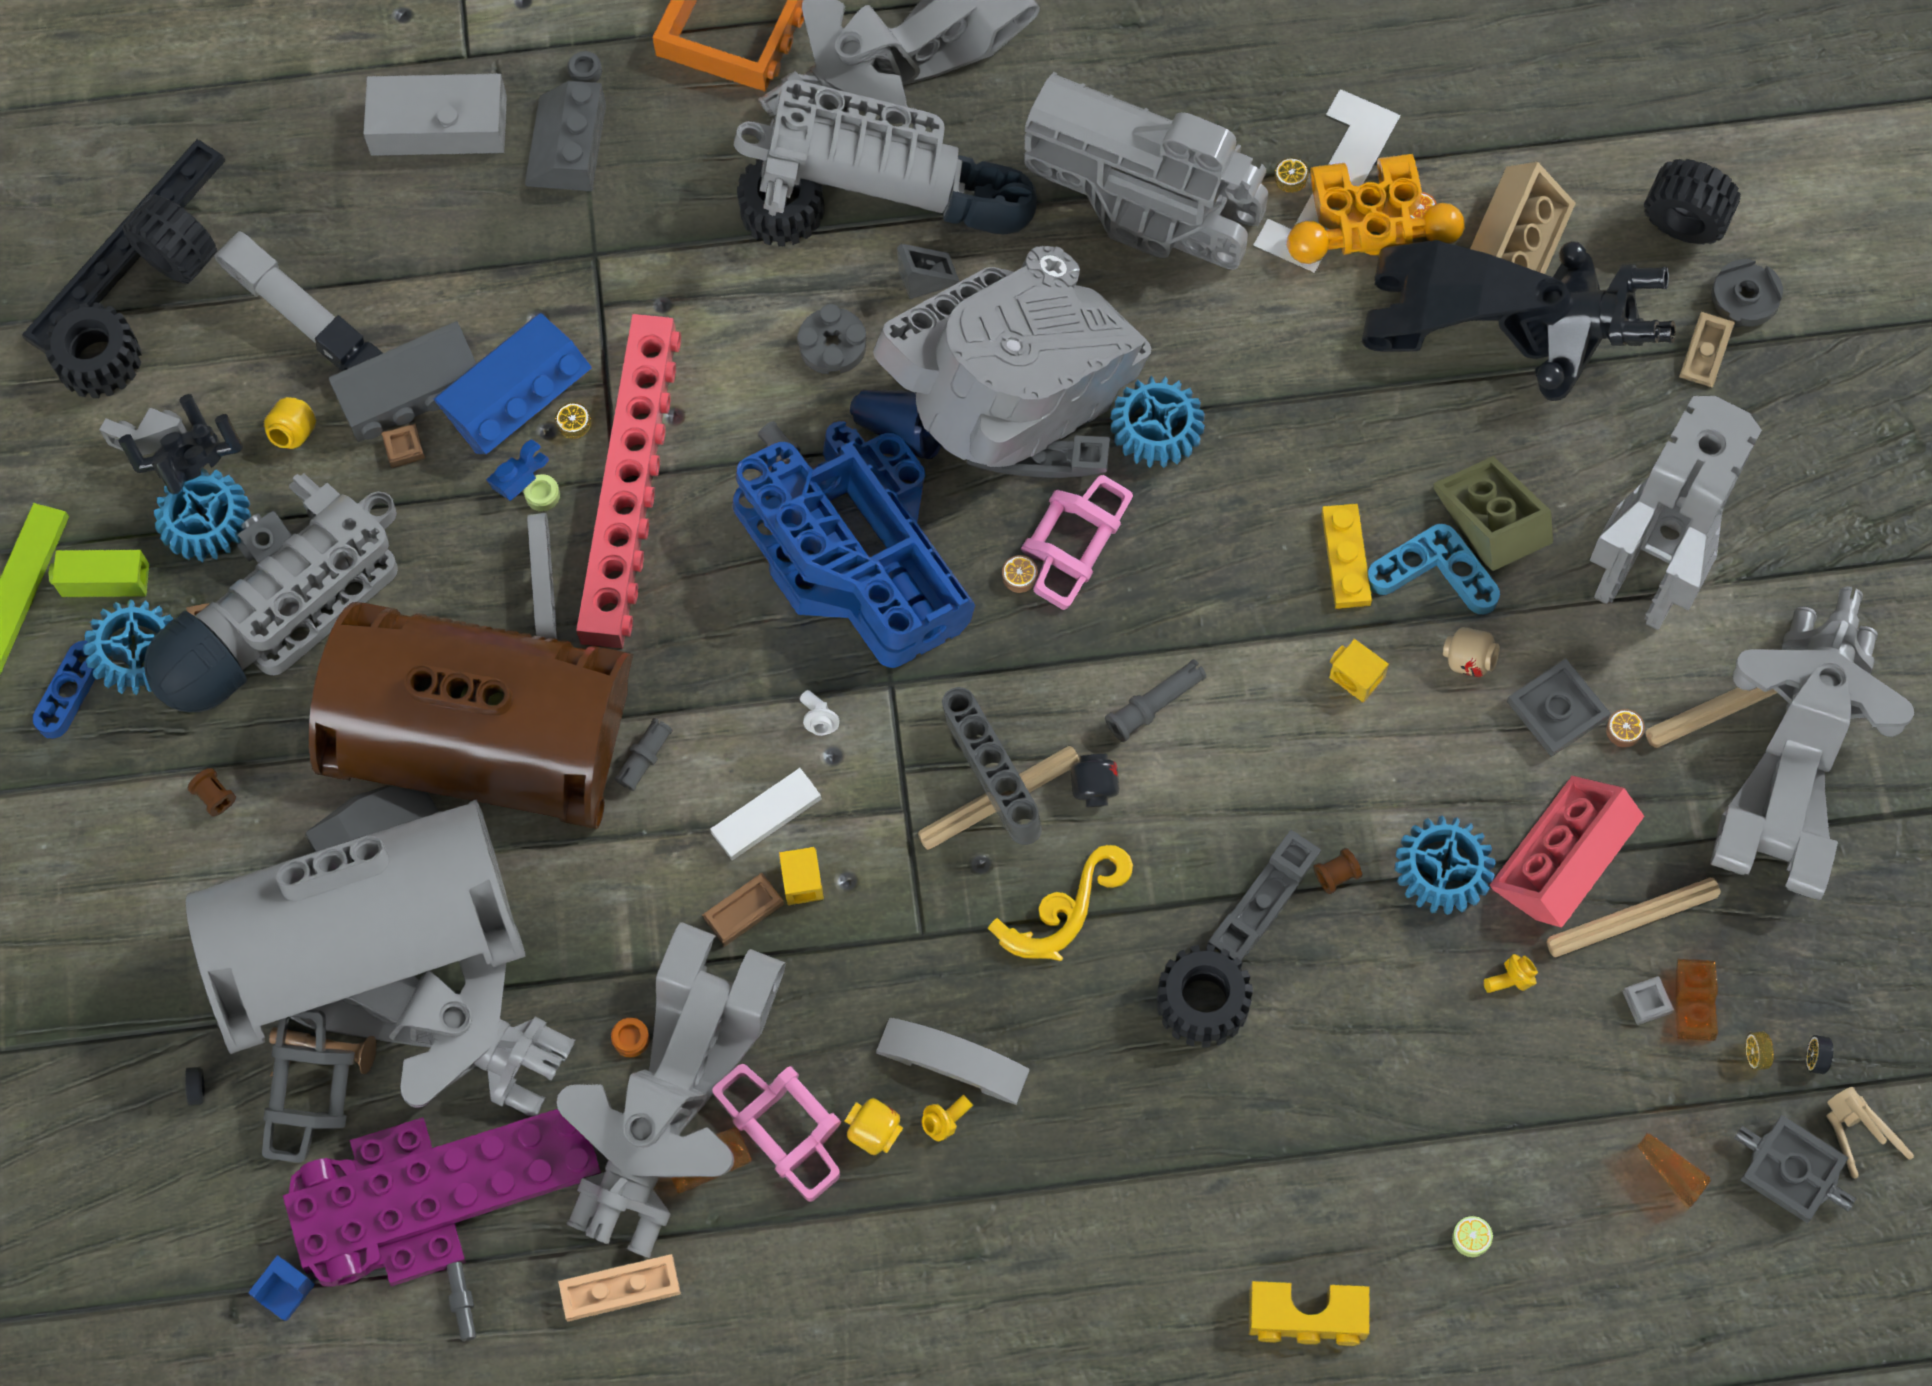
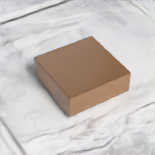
M416 424L382 432L391 468L425 459Z

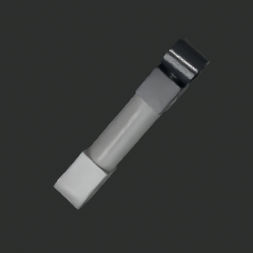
M238 231L214 254L218 264L255 297L260 295L315 342L317 350L341 371H345L383 354L369 341L364 342L363 335L340 315L334 317L283 273L278 267V262L245 233Z

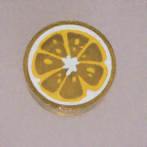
M1290 157L1281 160L1275 168V183L1281 190L1285 192H1298L1308 183L1309 170L1303 160Z
M570 402L561 406L556 413V425L558 431L564 437L570 439L580 438L590 430L591 417L584 405Z
M1764 1031L1748 1033L1745 1051L1750 1067L1753 1070L1769 1069L1774 1060L1771 1038Z

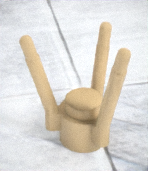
M1854 1087L1843 1090L1828 1101L1832 1112L1827 1114L1826 1117L1834 1127L1842 1153L1849 1157L1846 1165L1852 1178L1856 1179L1859 1175L1841 1124L1842 1122L1851 1127L1862 1121L1881 1144H1885L1888 1139L1907 1159H1913V1153L1875 1114L1864 1098L1859 1096Z

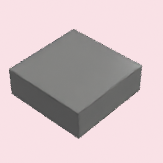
M1659 976L1626 987L1622 991L1637 1026L1672 1014L1674 1011Z

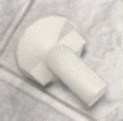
M805 691L800 697V702L811 710L804 716L803 724L805 728L820 736L835 732L839 727L840 720L838 716L829 710L827 702H823L811 691Z

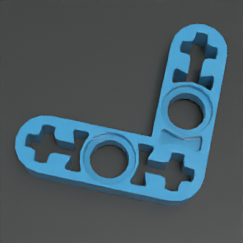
M1437 524L1373 562L1368 570L1370 590L1378 595L1390 594L1437 566L1467 607L1474 613H1491L1496 608L1500 597V590L1497 584L1458 533L1446 524ZM1436 536L1440 540L1448 539L1446 548L1442 544L1437 546L1434 544ZM1449 551L1451 556L1448 560H1445ZM1408 552L1417 553L1421 557L1422 563L1419 566L1410 567L1404 563L1402 556ZM1456 562H1465L1471 567L1472 573L1465 577L1458 576L1453 572L1452 565ZM1394 564L1396 565L1397 570L1391 573L1388 583L1384 579L1376 580L1379 571L1385 575L1393 570ZM1476 578H1479L1477 580L1476 586H1474L1472 583L1475 581ZM1477 589L1481 594H1486L1487 592L1490 594L1488 602L1484 599H1475L1478 592Z

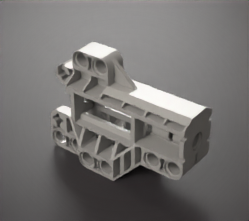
M1053 72L1046 80L1032 106L1025 124L1026 167L1040 177L1087 195L1110 239L1159 258L1168 257L1172 248H1176L1223 268H1238L1246 252L1248 233L1243 226L1232 220L1258 227L1266 212L1268 190L1261 184L1266 174V168L1261 164L1258 169L1251 164L1253 158L1240 153L1241 145L1236 146V137L1231 131L1185 112L1177 113L1174 120L1167 119L1150 112L1147 108L1142 109L1114 98V95L1101 93L1086 87L1083 83L1079 84L1058 76L1056 72ZM1111 166L1124 171L1126 174L1112 169Z
M1716 396L1692 397L1670 437L1673 441H1668L1650 476L1616 506L1599 536L1590 561L1606 570L1595 593V599L1605 604L1613 602L1640 550H1643L1670 564L1644 618L1647 620L1646 625L1659 630L1673 603L1689 611L1717 558L1724 506L1762 431L1749 412ZM1665 525L1679 532L1680 536L1675 540L1666 539L1662 536L1660 528Z

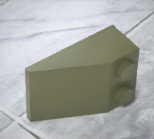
M1494 456L1433 483L1435 492L1472 551L1492 571L1553 543L1551 510Z

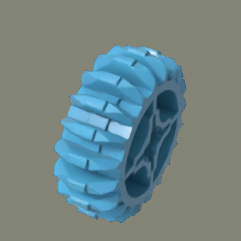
M1150 376L1147 385L1137 380L1134 389L1126 386L1123 390V397H1117L1115 400L1116 408H1113L1111 411V419L1113 421L1111 423V432L1116 434L1114 439L1116 446L1123 445L1122 452L1124 456L1134 453L1136 464L1143 458L1147 459V466L1149 468L1153 466L1154 461H1160V465L1165 468L1168 459H1171L1178 465L1181 461V455L1189 458L1192 454V447H1197L1200 444L1199 436L1204 433V424L1202 422L1205 416L1203 410H1200L1199 398H1192L1193 392L1191 388L1181 391L1179 380L1173 385H1168L1166 376L1161 380V383H1155L1154 378ZM1140 407H1143V415L1137 419V422L1130 424L1129 419L1132 414ZM1184 420L1186 424L1184 429L1177 436L1173 437L1171 435L1172 428L1176 427L1178 422Z
M204 468L200 471L202 475L184 483L179 494H171L167 487L164 486L166 497H157V504L160 508L154 510V517L157 520L155 528L161 535L160 538L164 545L169 546L176 555L182 553L183 557L188 560L196 555L197 559L202 562L206 554L209 553L212 558L217 560L218 551L221 549L230 553L231 547L229 544L231 542L238 544L241 542V538L238 536V533L244 530L241 524L251 517V513L247 509L250 507V502L247 496H244L245 492L241 485L235 484L234 479L229 475L223 477L218 470L209 475L208 471ZM186 505L185 510L180 514L181 510ZM196 508H199L202 514L205 513V515L209 519V522H207L203 516H200L198 514ZM226 515L223 522L218 526L219 521Z
M130 599L127 603L128 608L122 609L121 605L115 602L113 604V613L102 609L100 612L102 620L92 618L90 624L93 630L85 632V640L88 643L83 645L84 654L89 656L86 659L87 667L95 668L93 671L94 678L96 680L104 678V686L107 689L117 683L118 692L121 694L124 693L127 686L132 687L133 694L137 695L140 691L139 686L145 685L149 692H152L145 676L144 667L141 668V664L145 661L146 651L154 638V634H145L139 630L138 626L146 627L157 634L173 620V617L170 614L162 617L163 611L160 606L149 611V603L146 600L141 604L140 608H137L134 601ZM126 627L122 634L112 636L110 640H107L115 631ZM132 636H135V644H137L134 659L132 658L131 650H129L130 644H132ZM107 657L126 662L129 669L115 665Z
M1443 815L1438 817L1436 826L1429 818L1424 820L1423 829L1414 825L1410 830L1411 836L1404 835L1402 837L1401 844L1403 847L1398 848L1395 854L1400 861L1395 863L1394 870L1402 873L1397 882L1400 886L1410 885L1405 892L1406 898L1417 894L1419 898L1416 905L1422 907L1425 901L1431 903V913H1436L1438 906H1443L1445 914L1448 915L1452 913L1453 905L1461 913L1466 911L1467 902L1474 906L1477 905L1480 900L1479 895H1486L1488 893L1489 887L1487 883L1492 882L1495 876L1490 871L1495 866V859L1487 857L1492 851L1491 845H1480L1485 836L1483 833L1473 836L1471 834L1473 829L1472 823L1467 824L1464 829L1458 827L1460 823L1458 817L1453 819L1451 825L1446 824V819ZM1433 842H1445L1444 846L1438 850L1427 849L1426 852L1420 850L1422 847ZM1457 846L1462 848L1467 853V855L1470 857L1472 861V864H1469L1468 859H1465L1458 854L1456 849ZM1446 853H1448L1447 862L1449 870H1446L1442 878L1443 869L1441 868V861L1444 860ZM1417 866L1421 867V871L1428 873L1432 877L1433 885L1421 876ZM1463 879L1471 880L1460 888L1445 889L1446 884L1450 881L1462 882Z

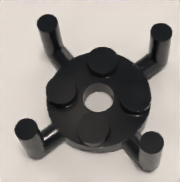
M186 394L179 399L192 425L191 430L183 434L172 432L165 435L160 441L162 446L154 456L143 458L131 434H126L118 440L135 472L144 473L155 470L158 477L162 478L168 491L174 495L181 492L186 481L202 475L199 469L208 463L212 468L219 462L222 456L239 453L243 448L242 442L227 414H222L215 418V423L225 440L224 442L219 441L211 426L207 425L191 394Z

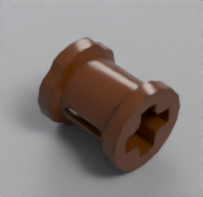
M208 768L198 773L190 781L187 788L191 794H197L207 806L206 811L214 817L222 814L232 806L236 795L220 783L217 779V772L213 768Z
M1348 848L1340 850V855L1325 864L1317 863L1313 867L1319 883L1328 894L1334 893L1338 885L1350 878L1359 879L1362 877L1361 867Z

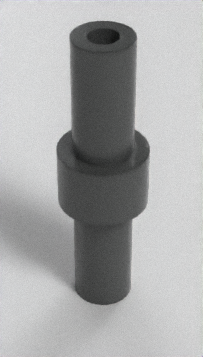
M462 1262L451 1263L447 1265L452 1292L448 1296L451 1312L456 1313L461 1341H470L476 1338L471 1309L474 1308L472 1292L467 1291Z

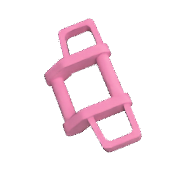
M1100 475L1083 497L1059 490L1053 492L1049 499L1050 506L1032 537L1027 538L1021 547L1024 554L1033 559L1044 561L1033 588L1037 595L1063 610H1066L1072 604L1083 583L1088 582L1093 574L1091 568L1110 535L1115 534L1120 527L1121 522L1119 520L1133 497L1131 491L1110 478ZM1103 487L1121 498V505L1114 516L1088 501L1097 488ZM1063 511L1075 513L1098 527L1080 561L1058 547L1045 542ZM1051 564L1077 579L1068 597H1062L1045 586L1044 580Z
M745 1064L738 1065L713 1087L714 1097L732 1116L734 1125L740 1131L745 1130L776 1165L775 1171L782 1178L786 1177L807 1201H814L840 1177L839 1168L825 1150L823 1144L839 1127L841 1121L834 1113L829 1114L797 1079L799 1074L791 1066L782 1071L769 1086ZM744 1076L761 1089L763 1093L739 1113L723 1095V1092L738 1078ZM787 1091L790 1092L818 1124L811 1135L788 1155L756 1121V1119L780 1100ZM817 1151L831 1172L815 1188L807 1189L792 1172Z

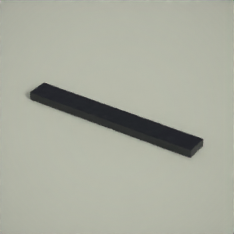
M196 139L24 331L22 336L25 341L43 353L47 352L44 346L45 339L50 338L47 331L50 326L55 327L57 325L54 320L59 315L64 317L67 315L65 310L71 307L74 310L79 309V304L87 303L89 307H93L94 302L100 303L141 257L127 240L123 232V224L151 194L167 198L184 208L225 162L224 156L199 139Z

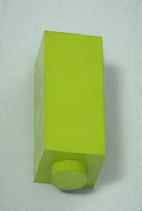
M59 550L55 552L54 563H51L49 566V581L54 585L61 597L146 596L149 563L141 550Z

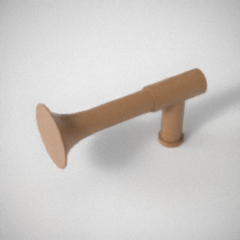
M273 1027L269 1040L272 1044L276 1042L278 1027ZM287 1030L285 1044L316 1048V1037L307 1033ZM370 1035L363 1043L356 1044L325 1039V1049L354 1051V1062L359 1065L361 1073L366 1074L369 1072L375 1059L376 1039Z

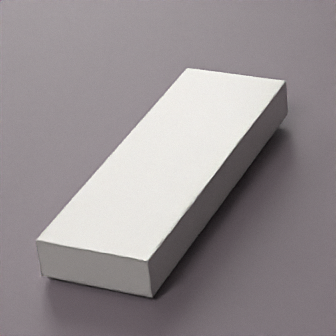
M799 768L710 830L733 861L819 802L821 795L801 768Z

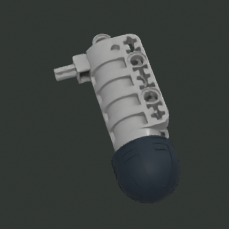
M304 473L301 476L299 474L293 477L294 482L289 485V488L304 501V507L308 517L311 519L310 524L299 534H293L283 543V547L271 557L267 556L255 566L256 569L243 580L239 579L230 586L228 592L217 602H211L195 616L187 611H183L155 635L148 646L144 661L145 676L155 696L169 707L183 712H202L212 709L224 702L247 682L243 671L249 665L254 663L261 671L268 675L283 673L331 632L338 616L346 606L357 601L366 603L389 584L398 572L395 557L388 550L389 542L384 530L395 520L397 514L391 496L385 492H373L357 504L350 497L344 494L340 495L328 483L320 488ZM384 503L389 506L388 511L382 516L370 514L371 508L376 504ZM378 562L381 565L386 563L387 568L384 570L381 568L375 569L374 565ZM371 576L372 581L369 582L367 577L369 578ZM360 582L364 586L359 594L352 596L344 592L348 584ZM337 595L340 596V599L342 600L344 605L341 604L340 600H336ZM324 607L328 610L333 609V614H322L320 610ZM310 618H312L314 622H318L319 626L317 628H315ZM305 627L310 630L309 635L304 640L294 641L290 637L291 633L297 628ZM285 640L291 650L288 651L287 647H283L281 642ZM269 653L273 655L278 654L279 659L274 661L273 659H267L266 656Z

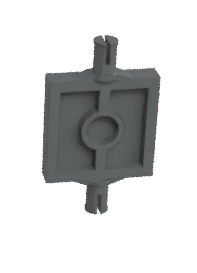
M1783 1115L1778 1118L1772 1130L1763 1138L1751 1132L1743 1125L1735 1135V1140L1753 1150L1751 1163L1742 1176L1741 1181L1804 1222L1808 1223L1818 1207L1828 1199L1847 1212L1855 1203L1856 1197L1837 1187L1839 1173L1849 1157Z

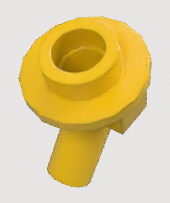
M1512 954L1504 963L1507 969L1506 973L1484 979V987L1488 993L1514 985L1524 991L1537 983L1535 975L1538 972L1528 957H1519L1517 954Z
M963 1094L946 1111L939 1104L926 1106L922 1117L923 1129L932 1139L936 1141L945 1140L954 1134L957 1128L955 1122L974 1105Z

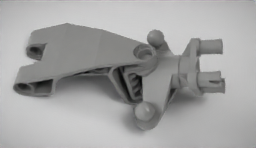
M803 0L802 11L816 64L810 67L809 71L805 74H798L796 71L789 73L781 79L782 83L758 100L770 117L772 115L775 116L778 97L783 83L788 80H800L908 107L903 85L937 77L991 57L1037 17L1040 7L1034 0H921L901 25L895 28H888L872 7L866 5L855 14L843 29L841 25L845 10L844 3L838 0ZM791 93L793 99H799L798 95ZM810 99L809 103L813 104L814 99ZM820 102L821 106L827 110H834L836 107L831 103ZM891 118L886 119L891 124L901 123V121Z
M1843 587L1839 590L1835 612L1830 615L1827 622L1817 629L1813 630L1817 619L1816 612L1808 607L1796 608L1793 613L1790 631L1784 636L1782 650L1750 649L1740 653L1736 661V668L1733 671V682L1736 686L1747 691L1757 687L1764 692L1774 689L1788 703L1786 705V714L1765 751L1766 753L1721 816L1710 862L1713 866L1744 875L1749 874L1757 851L1788 861L1786 870L1790 871L1785 885L1786 890L1819 901L1826 890L1838 841L1830 839L1825 796V771L1829 772L1833 766L1849 728L1850 720L1853 718H1867L1872 727H1876L1881 734L1894 737L1904 730L1905 726L1911 722L1914 716V708L1906 698L1870 675L1874 665L1872 653L1878 633L1875 629L1867 626H1860L1858 629L1859 619L1857 614L1863 594L1856 588L1853 599H1850L1852 587Z
M683 922L676 928L656 976V1014L649 1071L642 1070L630 1075L625 1112L621 1113L612 1109L603 1085H570L561 1090L557 1098V1107L561 1115L608 1159L605 1173L582 1178L577 1189L580 1194L570 1219L567 1221V1225L586 1232L585 1235L591 1238H596L598 1241L609 1244L610 1236L620 1212H625L626 1208L636 1211L638 1216H640V1220L627 1249L648 1258L651 1256V1251L661 1227L667 1225L671 1215L653 1190L658 1178L717 1177L729 1172L733 1166V1153L708 1127L685 1137H681L680 1133L711 1098L713 1087L736 1067L762 1034L786 966L785 962L750 949L743 959L734 983L707 973L705 962L716 935Z
M483 953L459 961L465 980V985L460 995L455 994L436 975L427 971L420 980L415 976H411L311 1009L325 1013L326 1031L361 1038H368L371 1035L379 1041L430 1048L428 1052L404 1059L400 1086L401 1095L407 1104L416 1108L427 1105L441 1091L475 1067H479L485 1071L488 1070L492 1102L502 1107L506 1104L530 1117L536 1116L546 1097H541L516 1084L514 1077L518 1069L523 1065L552 1081L556 1070H558L562 1061L565 1062L576 1041L547 1027V1022L537 1017L515 1027H511L509 1023L501 1020L500 1013L506 963L492 967L491 963H486ZM290 1016V1018L308 1028L316 1029V1023L313 1019Z

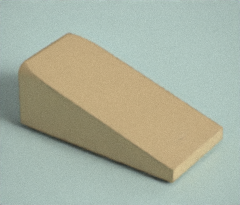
M1701 312L1679 378L1713 388L1735 322Z

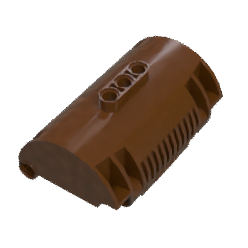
M358 601L352 602L338 616L329 634L318 667L309 720V754L312 770L317 775L350 781L351 778L469 801L477 800L480 803L557 817L564 823L598 829L603 818L605 806L603 793L628 694V677L634 654L591 646L587 649L575 648L569 641L559 642L558 639H545L543 636L532 637L531 634L506 632L505 629H492L490 626H479L474 623L466 624L463 621L453 622L452 619H440L437 616H426V614L421 613L406 616L401 615L398 609ZM421 680H432L428 690L423 692L416 691V687ZM468 686L465 696L459 699L452 698V693L457 687ZM497 692L504 693L501 703L495 706L488 705V699L492 694Z

